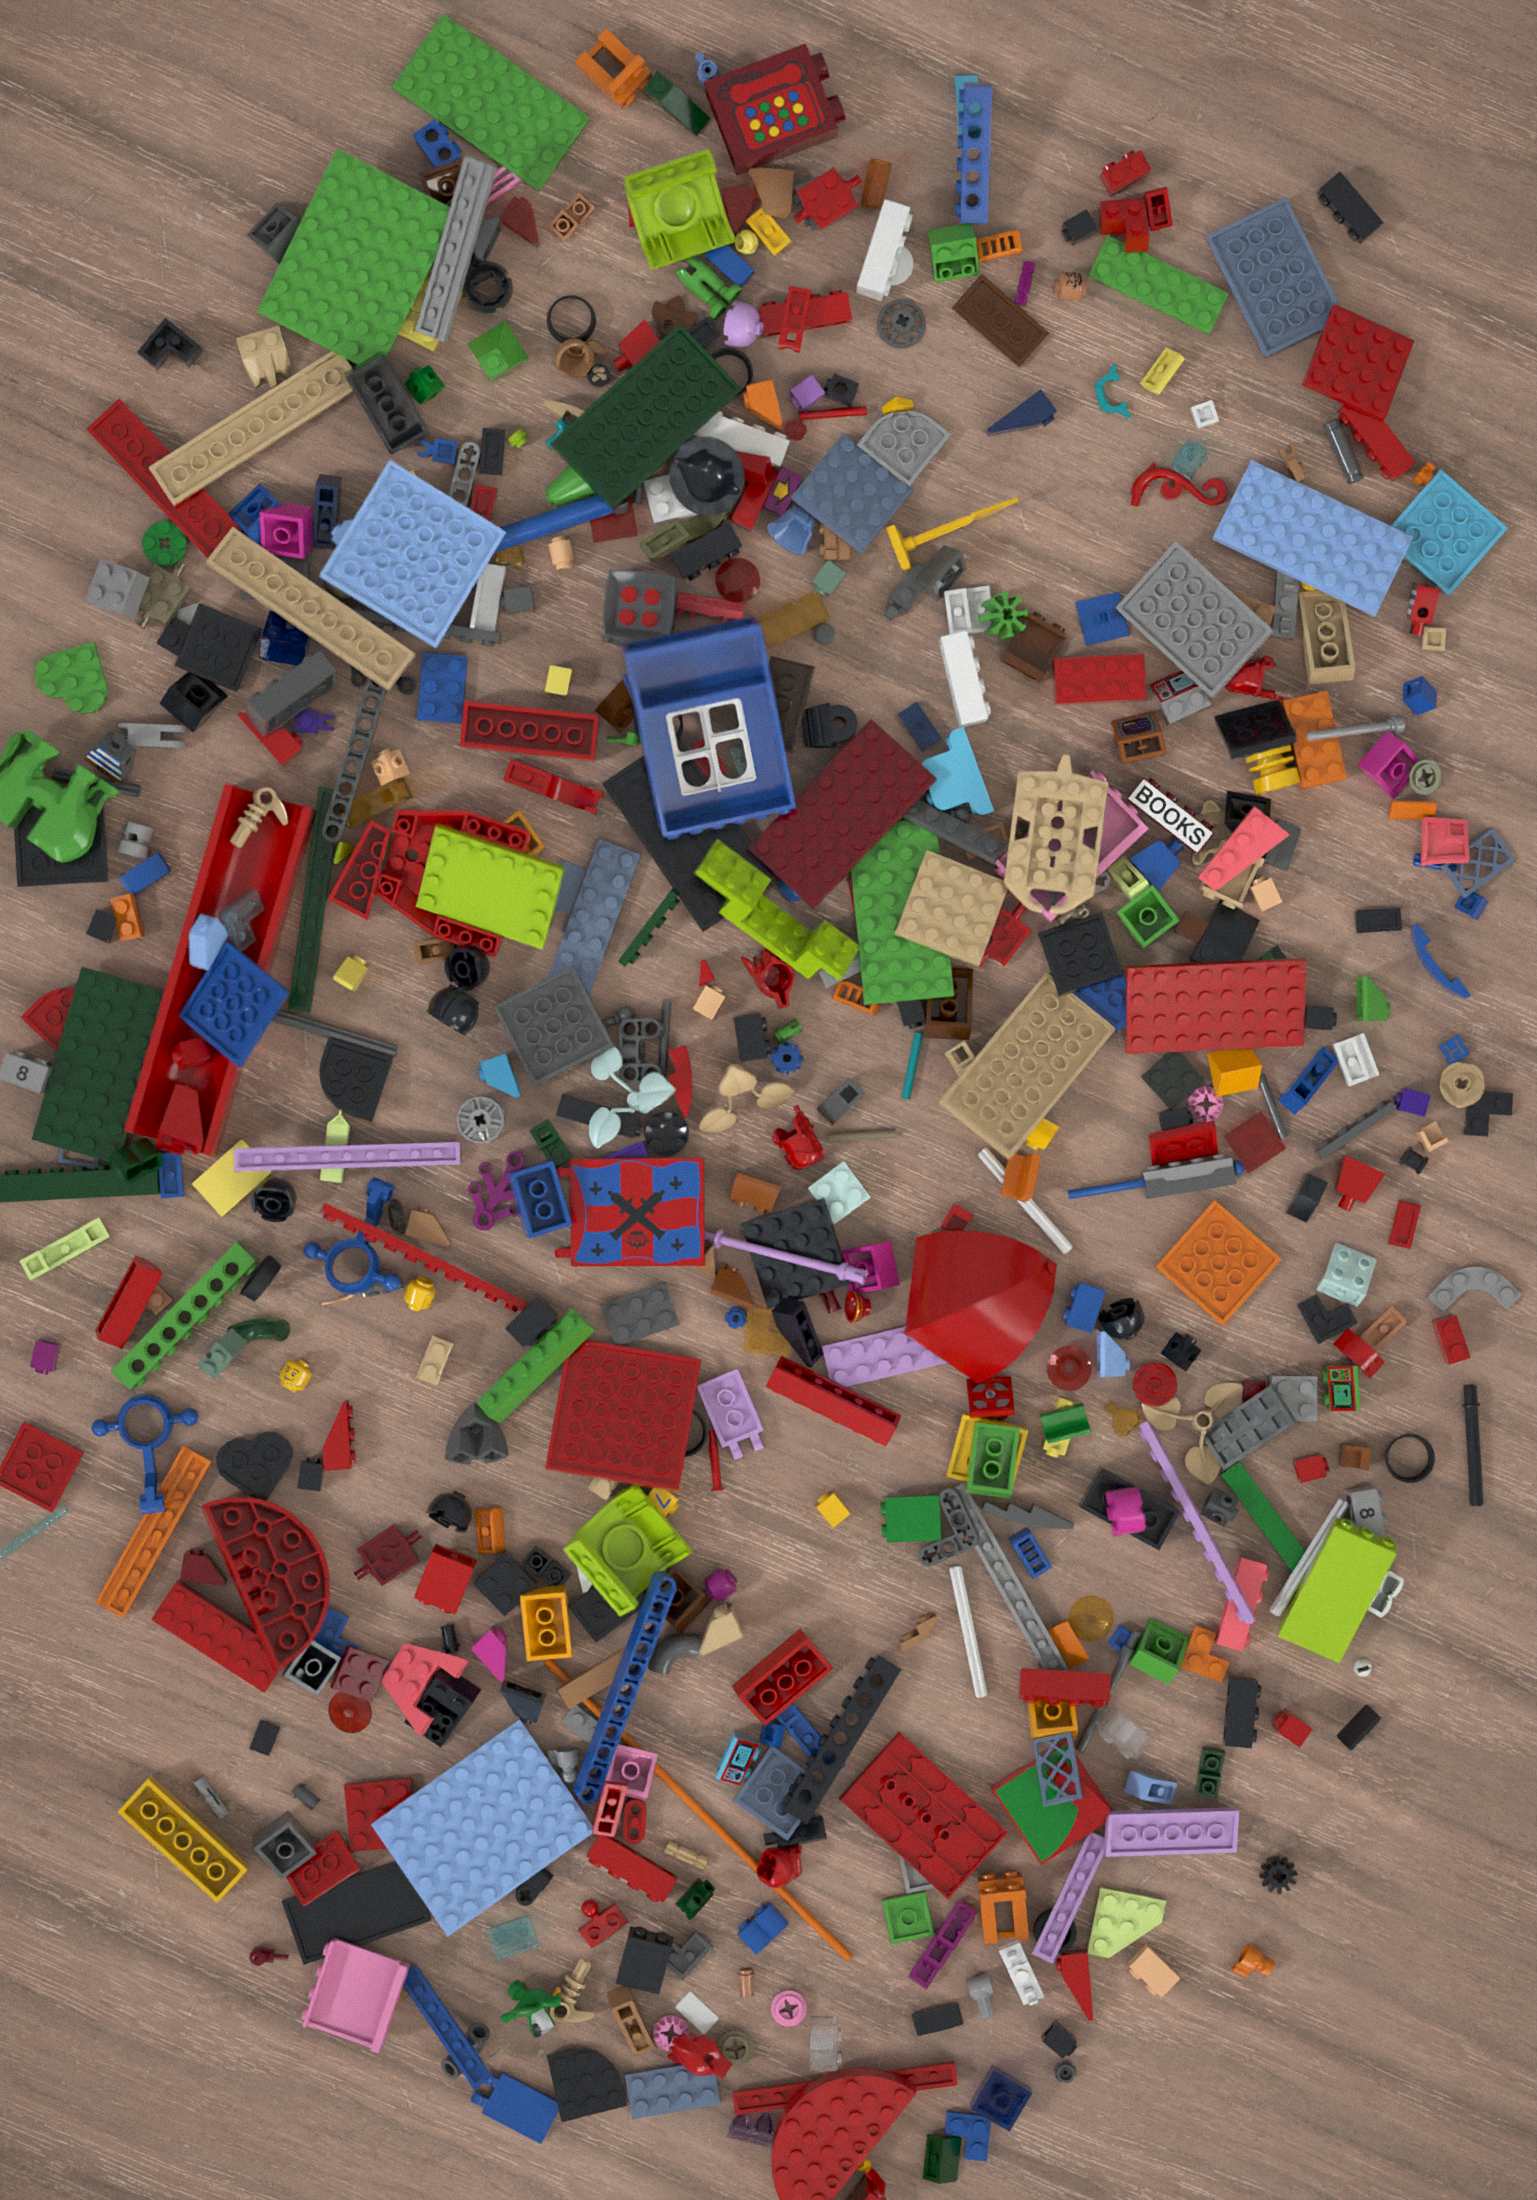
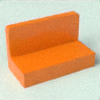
M1014 1153L1009 1160L1007 1159L1001 1189L1002 1196L1022 1202H1027L1033 1198L1041 1155L1032 1153L1025 1157Z

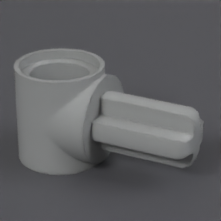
M984 1974L966 1979L971 1999L977 2000L981 2018H992L994 2012L990 1996H992L993 1991L989 1975Z

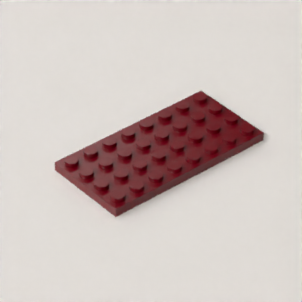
M871 719L794 799L796 808L791 809L789 813L780 814L748 847V850L814 910L937 781V778Z

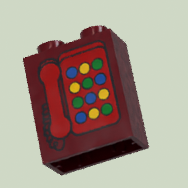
M805 43L704 82L706 97L736 175L837 138V123L845 121L846 117L838 95L827 98L820 81L830 78L821 52L810 55Z

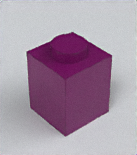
M40 1339L36 1340L30 1367L36 1368V1373L45 1375L55 1371L61 1344Z

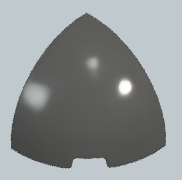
M474 1402L456 1421L447 1442L445 1459L460 1464H471L472 1460L482 1459L485 1463H492L509 1456L508 1446L500 1426L496 1421L489 1418L480 1406Z

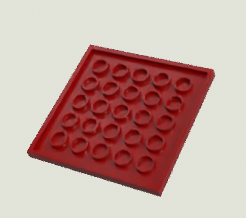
M585 1340L564 1361L545 1470L679 1492L701 1359Z

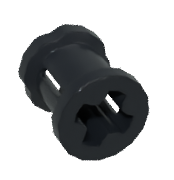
M1409 1146L1399 1163L1408 1165L1419 1175L1429 1158L1419 1155Z

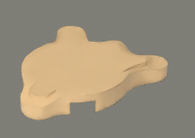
M1212 800L1203 803L1196 819L1200 822L1204 819L1214 827L1211 831L1215 835L1199 855L1193 852L1191 862L1194 865H1201L1208 854H1215L1221 839L1226 841L1232 834L1224 824L1225 811L1219 808L1216 802Z

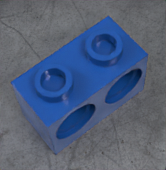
M435 119L412 134L415 142L434 168L461 159L459 154L462 152L455 141L451 143L446 135L449 132L443 123L438 124ZM431 132L439 135L438 139L434 142L426 139L427 135ZM442 151L452 153L448 160L440 159L439 155Z

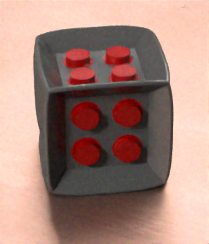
M636 570L608 571L603 611L602 641L604 643L621 646L673 634L677 602L676 585L678 584L676 576Z

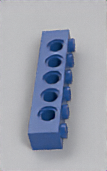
M964 83V89H959V103H963V112H959L958 126H962V135H958V149H962V155L957 157V171H961V180L956 181V194H960V203H956L955 215L960 216V223H987L991 83ZM971 103H979L981 105L980 111L977 113L970 112L969 106ZM973 125H977L980 127V132L978 135L972 136L968 133V129ZM971 148H977L980 151L979 156L976 158H969L967 152ZM970 171L979 173V177L975 181H969L966 178ZM971 193L978 196V200L973 204L966 202V197Z

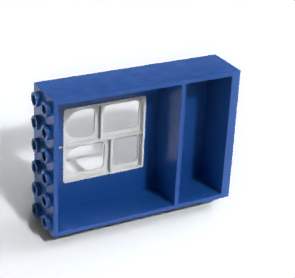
M754 616L621 645L656 819L663 837L674 839L680 837L681 833L690 832V834H697L702 832L704 828L712 827V829L723 828L726 823L742 824L747 822L749 818L764 819L769 817L771 813L786 814L791 812V809L796 808L761 625ZM730 703L735 704L739 727L733 730L714 733L711 728L709 709ZM697 711L700 715L705 745L702 748L680 752L677 747L672 718L676 715ZM741 738L747 768L740 777L730 779L725 777L720 771L715 746L718 742ZM707 757L711 770L709 780L699 787L689 785L683 777L682 762Z

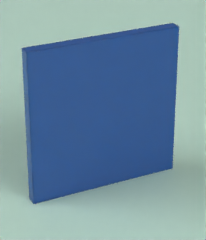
M1119 592L1075 602L1086 646L1129 636L1126 619L1116 609V606L1121 602Z

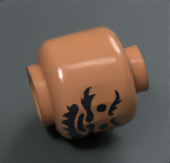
M1061 272L1058 280L1053 281V293H1057L1060 301H1080L1082 296L1086 295V278H1083L1079 272Z

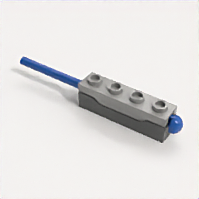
M1226 1154L1212 1156L1213 1160L1204 1161V1157L1190 1159L1191 1164L1182 1165V1161L1168 1163V1168L1160 1169L1159 1165L1146 1167L1147 1171L1141 1172L1142 1177L1140 1179L1068 1190L1069 1199L1144 1187L1146 1199L1234 1185L1236 1184L1235 1174L1236 1177L1240 1176L1244 1171V1166L1239 1160H1232V1157L1226 1158Z

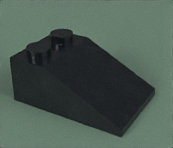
M1220 899L1209 920L1206 931L1189 959L1196 963L1241 961L1260 920L1236 907L1232 909L1223 905V900Z

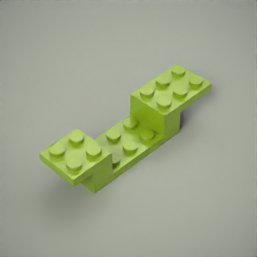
M717 839L713 843L695 872L696 875L727 897L719 911L721 915L807 979L813 976L820 968L838 981L844 977L860 949L859 945L826 920L812 932L764 896L763 893L771 879Z

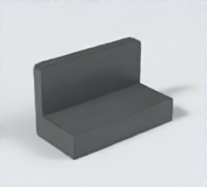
M1278 819L1275 823L1290 835L1264 854L1263 859L1265 860L1263 864L1287 871L1301 829Z

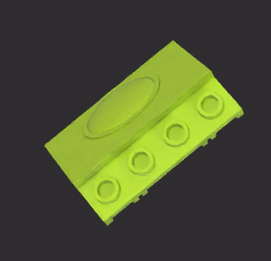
M709 149L623 177L627 201L643 255L646 257L650 270L735 242V236L725 214L714 175L717 172V168Z
M634 1484L627 1489L623 1488L575 1531L563 1548L566 1554L620 1617L636 1608L639 1603L636 1598L649 1586L651 1578L656 1572L665 1571L673 1564L689 1556L693 1551L641 1488Z

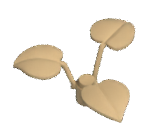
M732 1064L725 1069L726 1075L719 1085L721 1094L728 1096V1107L726 1109L717 1107L708 1112L700 1122L699 1130L704 1132H721L729 1129L736 1121L735 1113L731 1112L732 1096L739 1093L742 1094L745 1091L751 1090L755 1096L759 1097L756 1100L757 1105L761 1108L770 1109L787 1102L794 1094L795 1089L783 1082H773L763 1087L761 1092H758L754 1088L757 1083L755 1076L743 1070L740 1064Z
M1230 1382L1212 1386L1204 1396V1403L1211 1409L1208 1412H1199L1194 1416L1177 1415L1181 1410V1405L1175 1396L1168 1404L1161 1407H1150L1142 1403V1411L1145 1418L1149 1420L1153 1427L1159 1430L1167 1431L1173 1429L1176 1425V1419L1192 1421L1193 1427L1201 1431L1199 1447L1189 1449L1185 1456V1466L1191 1475L1205 1484H1211L1217 1477L1221 1465L1208 1445H1203L1206 1429L1212 1425L1211 1415L1213 1412L1220 1419L1242 1404L1243 1386Z

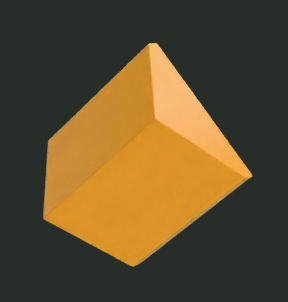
M1252 1048L1226 1049L1207 1053L1216 1097L1258 1088L1262 1064Z

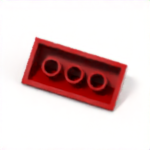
M800 1628L734 1683L732 1687L740 1700L766 1726L834 1668Z

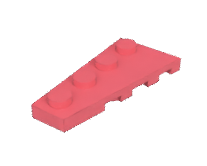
M1254 806L1197 877L1214 891H1217L1290 834Z

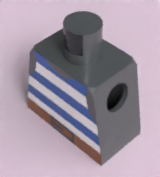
M108 731L87 755L85 761L120 785L133 769L135 749L126 742V737L123 734H115L112 731Z

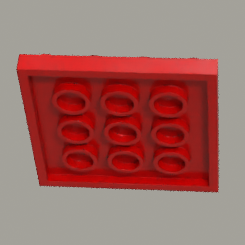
M1333 304L1302 385L1383 422L1386 419L1414 340Z

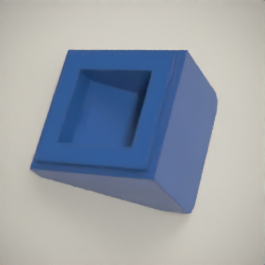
M1472 892L1466 898H1463L1461 895L1454 908L1478 920L1488 900Z

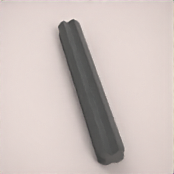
M54 768L52 779L70 783L72 775L76 774V772ZM99 777L97 782L89 785L91 788L97 786L99 780L103 779L121 791L120 794L139 797L141 792L140 785L121 782L119 785L112 779Z

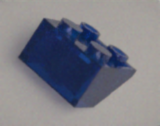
M269 611L261 637L260 659L298 666L303 663L302 660L308 655L311 637L276 612Z

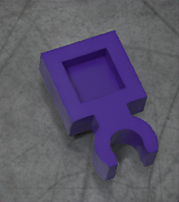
M303 710L295 716L294 732L318 734V727L328 732L333 731L334 728L327 727L325 721L327 719H334V716L332 714H325L322 717H318L319 711Z

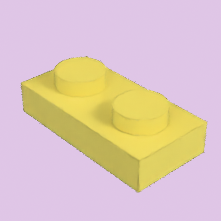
M1165 348L1140 384L1143 388L1159 395L1185 358L1181 354Z

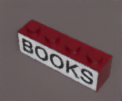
M1143 778L1127 800L1191 851L1199 855L1215 835L1211 831L1214 827L1204 819L1201 822L1194 817L1196 813L1185 805L1184 808L1176 803L1178 799L1170 792H1167L1166 795L1159 790L1160 785L1152 778L1148 781Z

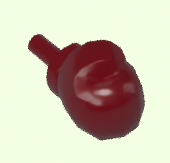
M256 1946L250 1952L249 1960L252 1964L261 1966L264 1963H273L274 1960H289V1955L275 1954V1949Z

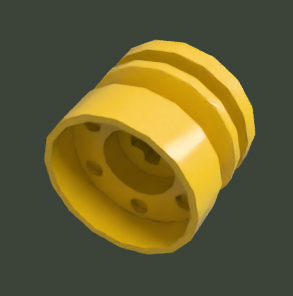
M1290 745L1276 747L1265 752H1257L1246 758L1247 764L1253 762L1258 764V766L1249 768V772H1260L1261 774L1260 777L1252 780L1256 795L1301 782L1297 768H1286L1285 765L1294 760V756L1283 758L1284 753L1292 751Z

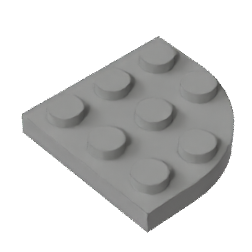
M900 411L889 413L877 420L856 446L910 487L951 434L922 413Z

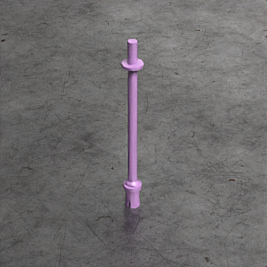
M719 1229L716 1234L705 1231V1240L714 1242L715 1249H719L721 1244L833 1273L842 1281L847 1279L864 1284L866 1281L864 1278H867V1270L851 1267L848 1263L843 1262L840 1265H834L724 1236L722 1229Z

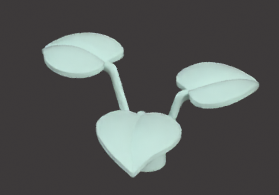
M615 1046L594 1056L591 1072L596 1079L601 1081L608 1079L611 1075L616 1082L630 1092L627 1097L629 1108H613L609 1111L607 1108L601 1107L593 1114L589 1123V1136L594 1147L598 1149L603 1144L612 1140L620 1129V1118L615 1114L616 1112L634 1113L636 1110L643 1114L648 1113L676 1091L664 1076L659 1073H650L645 1076L640 1083V1092L633 1090L614 1074V1072L622 1067L623 1062L622 1055Z

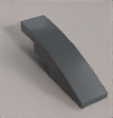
M984 1500L981 1509L986 1512L1024 1525L1049 1529L1074 1528V1523L1034 1503L1029 1511L1011 1502H1008L1005 1509L987 1500Z

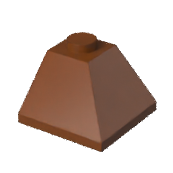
M725 1264V1267L720 1266L710 1293L753 1309L754 1302L742 1275L737 1273L738 1268Z

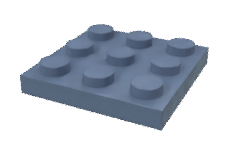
M770 1746L732 1802L788 1841L801 1820L783 1810L784 1804H782V1801L788 1792L792 1793L795 1789L794 1781L799 1773L804 1774L806 1770L775 1747ZM811 1774V1781L813 1783L820 1782V1780H818ZM802 1790L799 1793V1800L801 1802H807L810 1799V1792L808 1790Z

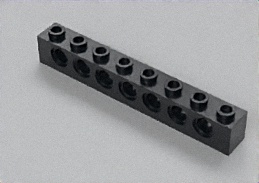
M876 1655L875 1658L871 1656L864 1667L867 1671L864 1676H859L853 1685V1688H855L851 1696L847 1695L842 1702V1712L839 1716L836 1714L829 1724L832 1728L828 1735H822L817 1744L820 1746L817 1753H812L806 1761L808 1766L804 1774L799 1773L794 1781L795 1789L792 1793L788 1792L782 1801V1804H784L783 1810L808 1824L902 1670L879 1655ZM877 1673L881 1677V1682L878 1686L874 1687L870 1684V1677ZM861 1693H866L869 1696V1702L865 1706H861L858 1703V1696ZM850 1712L856 1713L858 1718L857 1722L853 1725H849L846 1722V1716ZM842 1731L846 1739L844 1743L837 1744L834 1736L837 1732ZM826 1751H831L834 1754V1759L831 1763L826 1764L822 1756ZM815 1770H819L822 1773V1779L818 1783L811 1781V1773ZM802 1790L810 1792V1799L807 1802L799 1800V1793Z

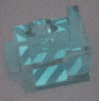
M1188 439L1172 457L1173 469L1191 480L1194 473L1207 460L1205 447L1199 442L1194 443Z

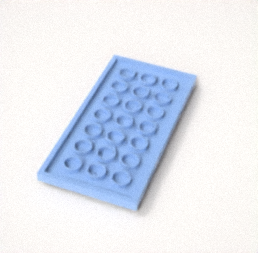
M1251 460L1212 540L1375 617L1412 542L1413 536Z

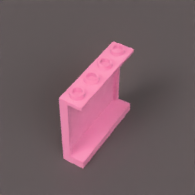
M334 1938L330 1943H326L323 1950V1955L326 1957L324 1963H320L315 1976L319 1978L316 1986L312 1985L308 1998L311 1999L309 2007L305 2006L301 2019L304 2020L302 2027L311 2026L370 2047V2051L379 2053L383 2048L410 1964Z

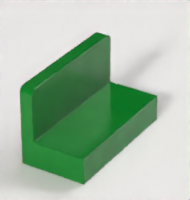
M1083 1403L1039 1414L1048 1444L1091 1433Z

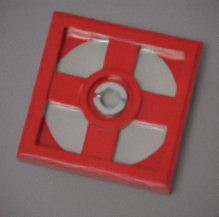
M1011 1376L991 1377L979 1384L972 1379H966L970 1418L1015 1415Z

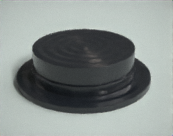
M697 437L684 443L674 454L669 468V480L675 497L685 508L699 515L713 516L726 512L737 503L744 489L745 472L740 457L726 442L714 437Z

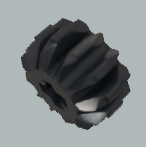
M1278 1855L1274 1857L1275 1862H1272L1268 1857L1266 1861L1269 1865L1261 1864L1260 1866L1262 1870L1266 1871L1259 1873V1877L1264 1879L1261 1884L1263 1887L1269 1885L1268 1891L1271 1893L1276 1888L1277 1893L1281 1894L1282 1887L1286 1891H1290V1887L1287 1884L1295 1885L1296 1881L1291 1877L1298 1875L1297 1871L1292 1870L1295 1867L1294 1863H1288L1286 1856L1282 1858L1281 1862ZM1276 1870H1280L1283 1876L1280 1875V1879H1276L1273 1875L1274 1873L1277 1874Z

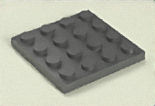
M574 966L493 1006L533 1087L614 1046Z

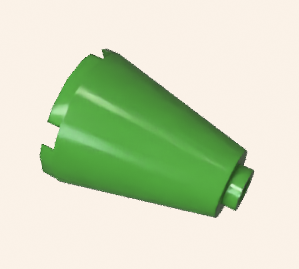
M568 465L546 487L547 493H545V497L551 505L555 504L559 507L595 495L596 493Z

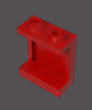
M435 1544L414 1598L424 1605L438 1607L444 1613L456 1614L477 1560Z

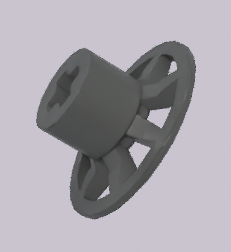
M898 299L891 301L882 308L878 315V333L883 341L892 347H911L919 342L925 332V316L919 306L909 300ZM901 304L900 310L895 313L888 309L893 305ZM905 304L913 307L917 312L911 314L908 310H905ZM886 311L891 317V322L881 324L882 316ZM918 315L922 321L921 328L913 325L914 319ZM882 329H893L890 340L886 338ZM910 330L920 332L917 338L910 342L908 332ZM898 334H902L906 344H896L893 341Z

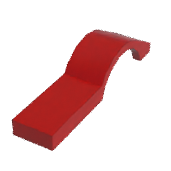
M510 760L503 781L596 815L599 799L604 796V793L572 783L514 760Z

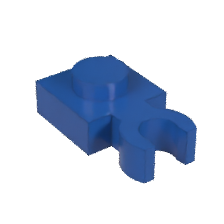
M435 438V444L431 445L427 440H419L420 445L427 446L426 452H417L419 457L426 458L429 455H433V462L455 465L458 441Z

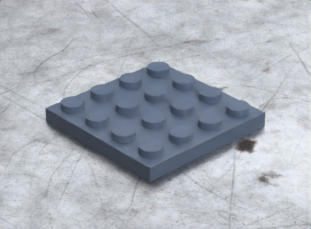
M843 433L794 492L791 499L862 554L913 492L914 487H908L904 482L900 481L871 458L870 455L856 446L858 443Z

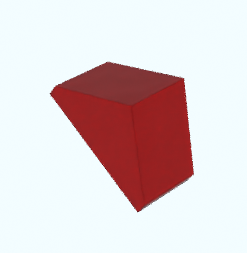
M1167 186L1145 192L1142 198H1145L1147 220L1151 232L1173 226Z

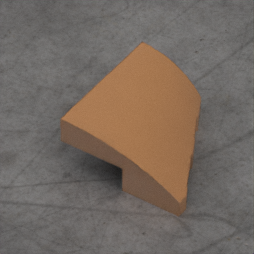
M776 168L749 169L748 177H752L756 187L754 191L761 200L764 214L786 219L792 207L794 171Z

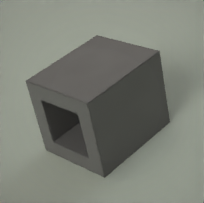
M531 586L505 589L504 596H500L502 609H506L507 614L534 611Z

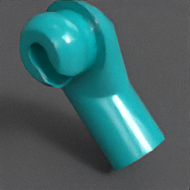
M564 418L555 423L558 429L557 433L545 441L550 450L553 449L550 443L570 425Z

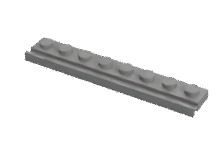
M469 156L464 157L415 331L443 342L448 341L497 170L495 165Z

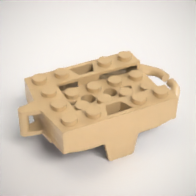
M1069 755L1062 756L1057 771L1018 772L1004 885L1025 907L1038 913H1042L1043 904L1036 903L1031 899L1030 892L1033 889L1066 894L1067 899L1063 904L1059 906L1051 905L1050 914L1053 915L1071 911L1093 897L1095 893L1109 782L1073 774ZM1058 802H1063L1062 812L1057 811ZM1019 818L1030 824L1029 836L1016 840V836H1021L1022 830L1017 828ZM1062 818L1065 823L1061 829L1053 828L1051 825L1053 819ZM1098 828L1097 838L1092 840V845H1096L1095 850L1083 845L1084 831ZM1052 840L1061 842L1062 846L1059 851L1053 852L1049 849L1048 845ZM1051 857L1055 859L1054 868L1050 867Z

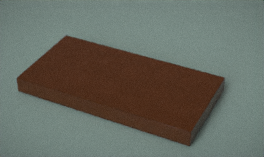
M982 274L952 307V310L1018 368L1049 334Z

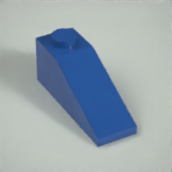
M1323 1046L1291 1082L1278 1101L1295 1115L1306 1106L1339 1063L1337 1057Z

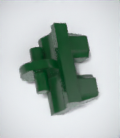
M698 1878L675 1904L691 1920L714 1895L715 1888L708 1880L702 1882Z

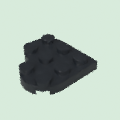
M264 1432L258 1435L252 1442L246 1439L234 1438L226 1442L219 1449L216 1456L219 1474L229 1483L252 1498L267 1501L292 1461L293 1448L283 1435L275 1432Z

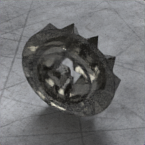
M393 1199L390 1200V1205H388L389 1222L392 1230L397 1235L404 1234L406 1229L405 1213L403 1212L401 1202Z

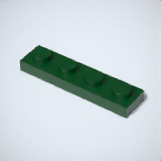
M675 888L670 890L618 960L620 964L624 967L629 962L632 965L640 956V953L637 951L642 945L646 947L654 937L651 932L655 927L660 929L667 918L664 915L668 909L673 911L680 902L677 898L680 895L679 891Z

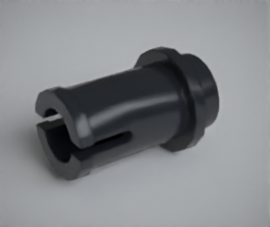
M454 1624L440 1627L444 1647L442 1648L443 1650L445 1649L446 1653L459 1651L458 1646H460V1643H457Z

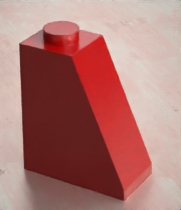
M175 1084L158 1132L155 1147L174 1154H184L186 1150H191L193 1154H200L204 1141L198 1091L187 1084Z

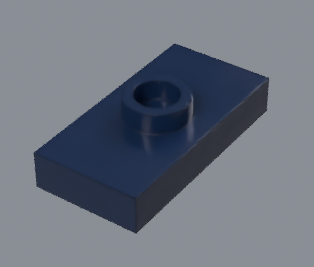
M917 702L898 714L923 752L942 739Z

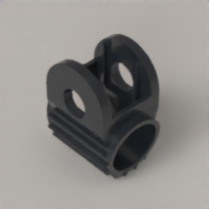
M829 702L805 709L803 713L802 729L805 747L835 748L836 744L848 741L854 735L857 728L855 713L844 705L830 706ZM841 719L844 721L845 727L838 730L833 726V721Z

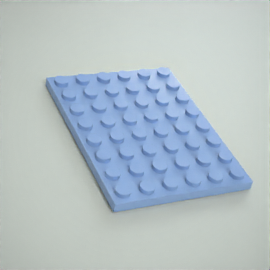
M520 1719L371 1823V1826L447 1936L454 1933L591 1835L593 1825Z

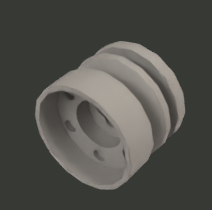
M485 1096L473 1097L465 1101L457 1115V1127L462 1136L478 1144L488 1143L498 1138L506 1123L505 1112L501 1105L494 1099ZM484 1114L486 1124L478 1126L475 1116Z

